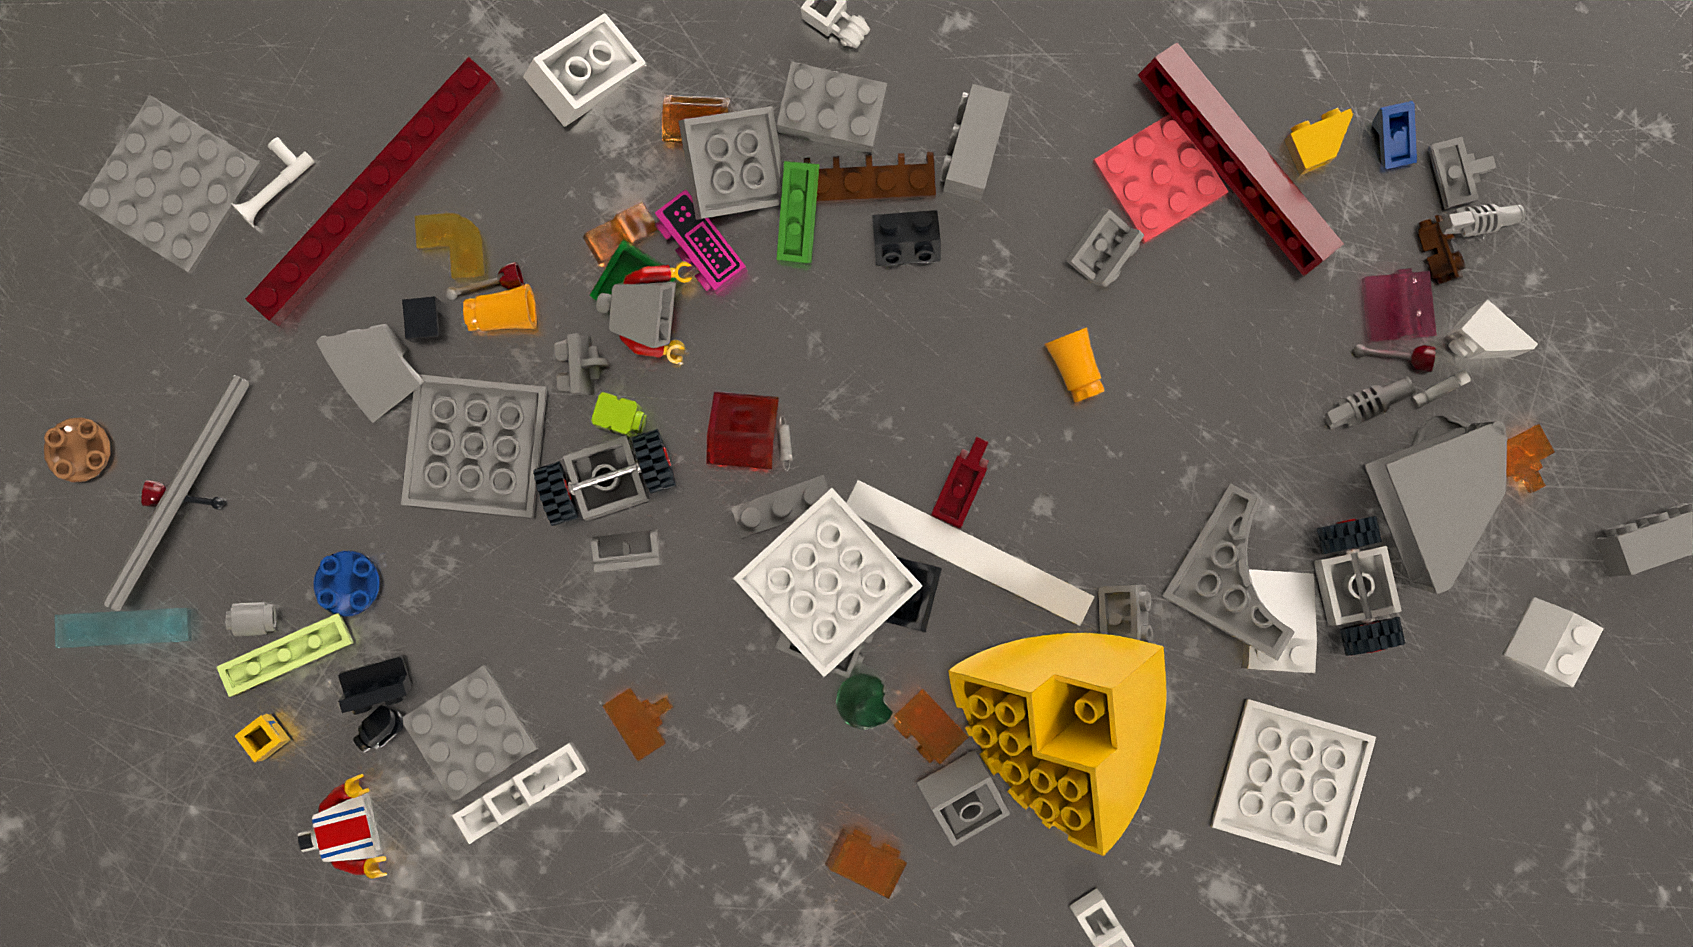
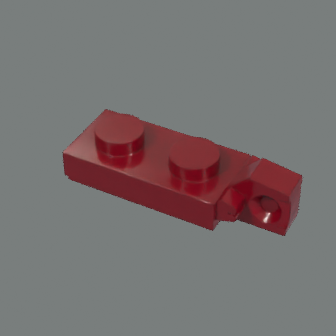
M976 437L970 452L962 449L960 454L957 455L930 516L961 529L988 469L986 467L989 460L982 458L989 443L988 441Z

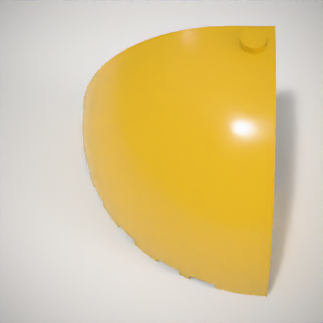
M1050 634L1020 639L986 649L949 669L950 684L956 707L963 709L969 723L965 729L968 735L972 736L975 742L982 748L983 751L979 755L993 775L999 773L1003 780L1011 787L1007 792L1025 810L1031 807L1042 820V824L1050 829L1052 826H1055L1068 834V841L1104 856L1119 840L1133 819L1145 795L1157 761L1166 711L1164 647L1132 638L1107 634Z

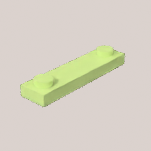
M337 613L221 664L216 668L228 696L233 697L347 647L354 642L343 617Z

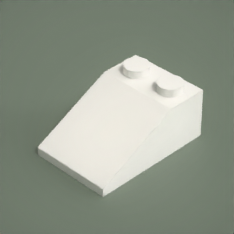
M604 13L533 58L523 77L562 125L566 127L596 106L644 67L646 62Z
M1249 570L1254 588L1265 607L1273 616L1290 627L1295 633L1278 661L1243 642L1242 668L1315 673L1317 629L1314 574Z

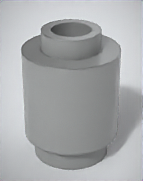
M266 602L233 603L231 610L226 611L227 630H232L234 636L267 635L268 631L276 630L275 605H267Z

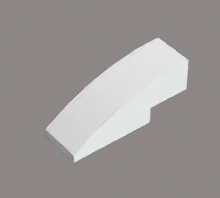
M1097 888L1069 906L1094 947H1134Z

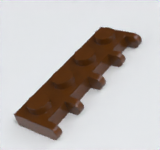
M927 152L926 164H905L904 153H898V165L872 166V154L865 155L866 166L840 168L839 156H833V168L819 169L816 204L936 198L934 152ZM810 157L804 158V163H811Z

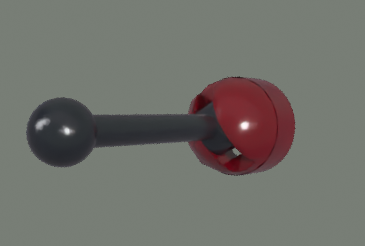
M146 480L142 489V506L156 507L166 491V487L160 482ZM186 495L183 502L211 505L217 510L223 508L225 504L223 498L219 496L209 499Z

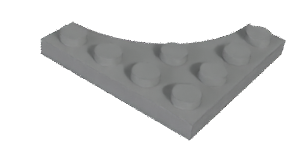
M1230 483L1163 597L1278 661L1295 632L1280 622L1265 607L1254 588L1250 576L1247 556L1248 537L1253 518L1261 500Z

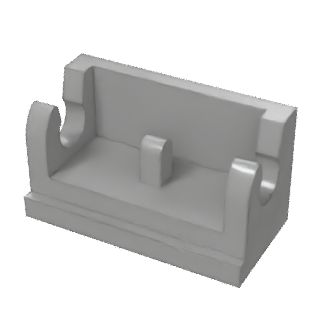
M658 529L592 537L591 550L593 571L595 573L662 565Z

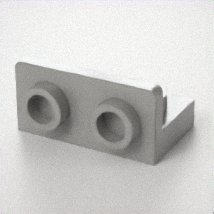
M1098 586L1100 634L1122 636L1152 643L1153 630L1151 625H1148V611L1151 609L1152 600L1150 593L1147 591V586Z

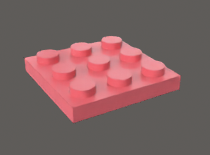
M1170 114L1093 160L1094 165L1133 228L1140 230L1144 234V237L1141 239L1143 244L1229 192L1214 167Z

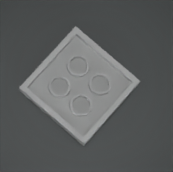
M773 106L679 121L696 220L781 205L784 168Z
M486 665L481 666L402 717L403 725L452 803L538 749V746Z

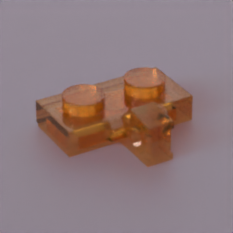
M1536 424L1507 439L1506 478L1512 476L1515 482L1522 480L1528 493H1534L1546 486L1538 471L1543 468L1540 460L1555 453L1540 424Z
M629 688L602 705L637 761L667 743L657 728L663 724L659 716L673 708L667 696L651 705L648 699L640 702L633 689Z

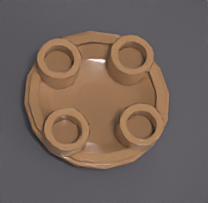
M82 417L68 418L58 423L54 428L49 429L44 436V459L49 469L56 477L70 482H84L98 476L106 467L111 454L110 440L105 430L96 422Z

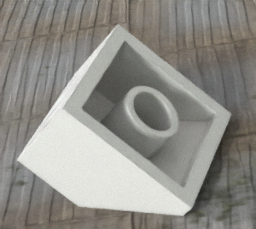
M1488 299L1470 308L1444 337L1450 342L1449 348L1455 354L1462 358L1466 356L1468 359L1515 357L1533 350L1538 345Z
M1532 597L1503 656L1559 686L1574 687L1604 628L1572 611Z

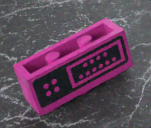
M686 189L655 212L659 220L655 224L656 228L666 240L672 237L679 247L674 251L682 261L694 265L699 272L695 275V278L706 292L711 288L717 295L747 272L744 263L710 219L696 220L693 199Z

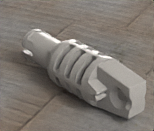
M1495 204L1462 207L1453 210L1454 214L1446 216L1444 220L1439 222L1442 234L1461 233L1462 237L1495 233L1501 227L1522 223L1525 220V210L1521 205L1498 207Z
M1408 376L1384 387L1374 385L1337 401L1339 407L1328 411L1325 420L1330 429L1348 423L1349 427L1355 426L1386 413L1390 409V405L1415 395V387Z

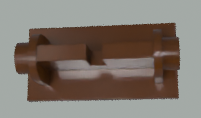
M1435 215L1437 223L1432 224L1431 219L1418 223L1420 229L1417 232L1425 252L1435 248L1438 250L1439 254L1427 257L1433 279H1437L1440 285L1452 281L1450 274L1453 273L1456 278H1463L1461 270L1466 269L1460 250L1454 251L1451 239L1455 238V234H1442L1439 222L1444 220L1443 216Z

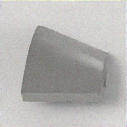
M387 324L371 326L369 329L351 330L328 337L325 335L316 341L322 355L339 382L372 423L377 421L424 382L402 357L408 348Z

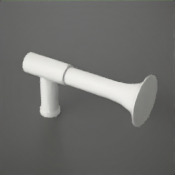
M279 137L274 138L268 144V148L273 150L287 167L249 201L242 204L230 203L252 228H254L253 222L258 211L289 183L291 184L315 163L305 151L299 157H296L281 142Z

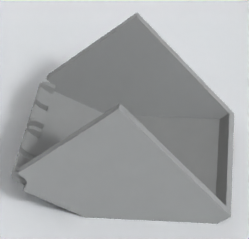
M1503 422L1472 423L1466 427V430L1462 426L1364 465L1412 587L1435 594L1450 590L1506 493L1507 435Z

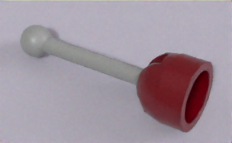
M513 262L501 267L496 278L458 289L449 287L445 291V296L449 300H454L460 294L500 284L503 288L510 290L524 285V279L519 264Z
M1358 344L1354 347V354L1357 357L1373 355L1407 359L1411 361L1416 369L1432 372L1436 348L1435 346L1422 345L1416 347L1411 353L1369 349L1362 344Z

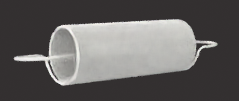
M786 421L785 425L777 427L780 461H783V466L784 460L792 461L790 426L786 425Z

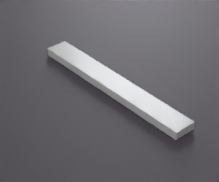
M859 480L847 501L848 506L861 519L1078 626H1081L1095 597Z

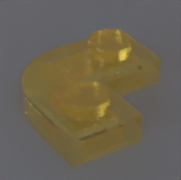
M454 213L415 216L416 245L418 250L450 248L451 277L453 280L486 277L483 237L479 229L470 220Z

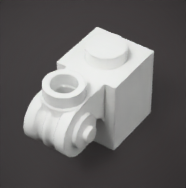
M806 0L801 7V17L803 20L827 37L830 33H833L839 37L840 43L844 46L847 45L857 49L860 41L864 39V35H867L870 31L862 16H850L846 13L847 0Z

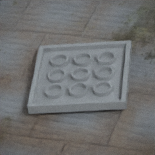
M149 95L79 205L192 274L234 210L230 203L238 204L262 165Z
M418 374L424 382L413 391L401 505L534 518L537 484L534 480L533 471L539 468L548 388Z

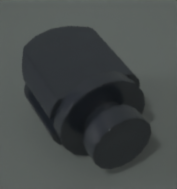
M380 705L361 722L362 724L358 727L359 733L353 738V741L363 752H368L371 748L378 749L383 747L403 729L402 715L393 709Z

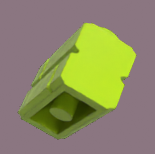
M602 392L598 395L591 420L592 424L600 430L613 434L617 433L620 436L626 435L632 439L637 433H643L647 415H644L642 408L637 402L625 398L619 399L617 396Z

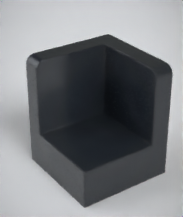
M435 296L402 299L405 339L410 342H418V338L437 337L439 335L438 314H442L441 301Z

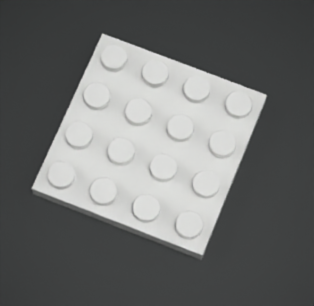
M833 488L826 492L733 578L823 677L922 587L920 582Z
M1246 699L1210 826L1341 865L1376 737Z

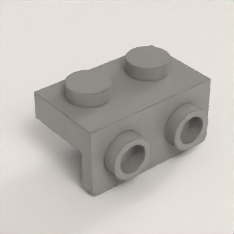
M1103 208L1065 260L1091 283L1107 287L1118 278L1121 272L1120 268L1128 257L1136 253L1140 246L1139 242L1144 237V234L1140 230L1129 227L1110 209Z

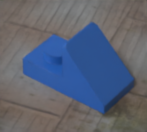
M1409 101L1381 107L1372 121V126L1380 135L1382 166L1385 169L1417 163L1415 103Z

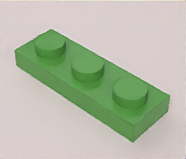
M784 161L776 260L801 263L812 262L819 164Z

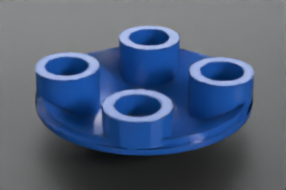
M341 551L331 556H326L320 562L314 577V592L318 604L334 615L339 613L343 617L354 616L368 609L376 599L380 586L379 574L375 565L369 558L354 551Z

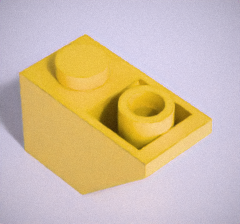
M1336 108L1321 115L1322 120L1311 125L1309 120L1290 128L1292 133L1284 141L1299 176L1329 164L1337 156L1353 116L1351 108L1343 112Z

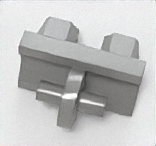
M577 333L567 334L566 340L554 344L557 360H569V372L558 373L556 377L557 389L571 392V394L594 395L593 380L600 379L599 368L609 366L608 359L599 358L598 347H591V336H580Z

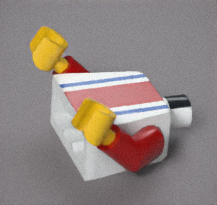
M359 774L347 779L344 784L335 787L319 804V813L312 816L314 829L298 833V843L302 852L319 849L322 861L331 862L335 869L354 875H366L368 878L373 879L387 876V872L383 873L379 869V863L386 861V857H377L383 854L368 794L370 789H362L359 786V779L364 777L363 774Z

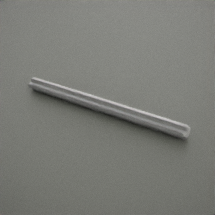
M236 375L231 376L103 598L102 604L114 611H119L122 608L248 389L249 383L245 379Z

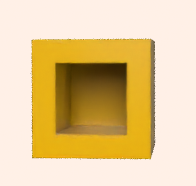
M272 714L260 715L235 735V738L254 762L267 759L291 740Z

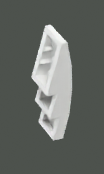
M569 743L455 813L451 818L469 845L582 775L586 770Z

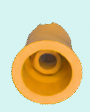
M529 284L497 293L478 295L476 298L463 301V316L468 331L536 329V303Z
M1087 327L1044 344L1054 359L1067 390H1071L1074 402H1079L1105 391L1099 380L1102 377L1094 358Z

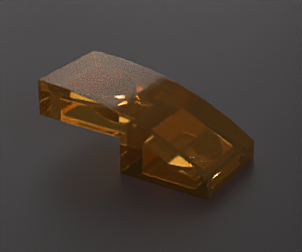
M642 201L616 214L612 220L586 232L583 238L600 265L612 258L622 240H626L635 246L656 233L658 229L655 226L656 222Z

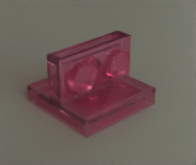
M1412 268L1398 269L1390 275L1362 278L1369 343L1437 336L1430 271L1412 272Z

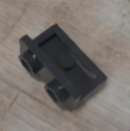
M937 210L872 215L876 265L892 266L941 260V239Z
M896 556L920 582L922 587L884 622L926 632L942 568Z
M399 655L340 672L338 678L343 694L338 702L342 714L352 711L353 715H357L371 710L374 704L384 702L386 706L403 701L405 699L404 696L408 694L412 686L403 657Z

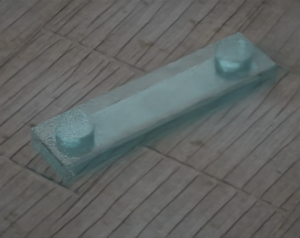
M191 608L55 615L56 648L192 641Z

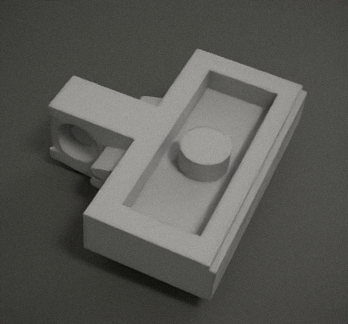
M1463 137L1430 145L1428 150L1444 209L1477 202L1479 196L1475 184L1481 182L1479 175L1496 169L1494 157L1489 156L1475 160L1474 153L1467 154Z

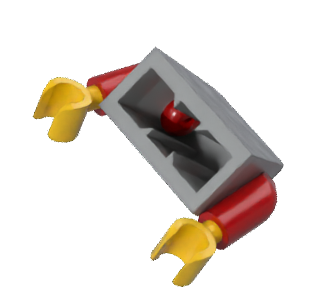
M681 261L674 268H670L669 265L643 267L626 275L623 283L615 284L612 288V295L601 293L598 296L596 302L597 311L610 314V331L618 334L620 340L635 354L658 358L666 355L672 363L682 361V356L670 353L674 348L685 349L681 341H670L676 282L670 280L671 278H677L680 282H689L692 277H680L678 270L682 266H691L690 263Z

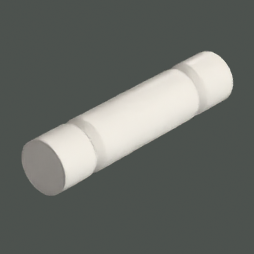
M1462 370L1455 374V376H1451L1428 388L1423 393L1413 396L1412 401L1419 409L1428 404V402L1430 403L1457 389L1459 385L1462 386L1470 382V376L1466 370Z

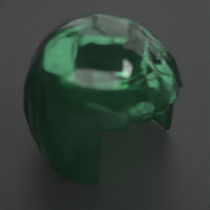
M860 673L846 679L840 685L836 696V708L842 720L849 726L867 730L885 724L891 718L893 712L883 699L885 695L883 692L884 685L879 678L872 674Z

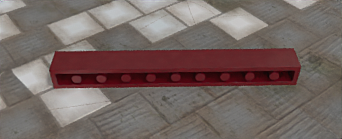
M468 57L245 300L268 321L280 326L499 88L494 79Z

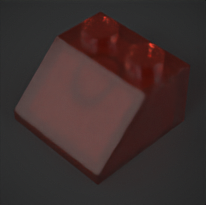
M714 392L707 431L706 464L772 469L779 397Z

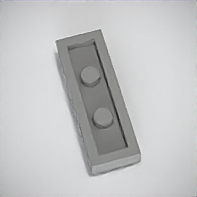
M824 475L731 507L741 539L797 520L829 491Z

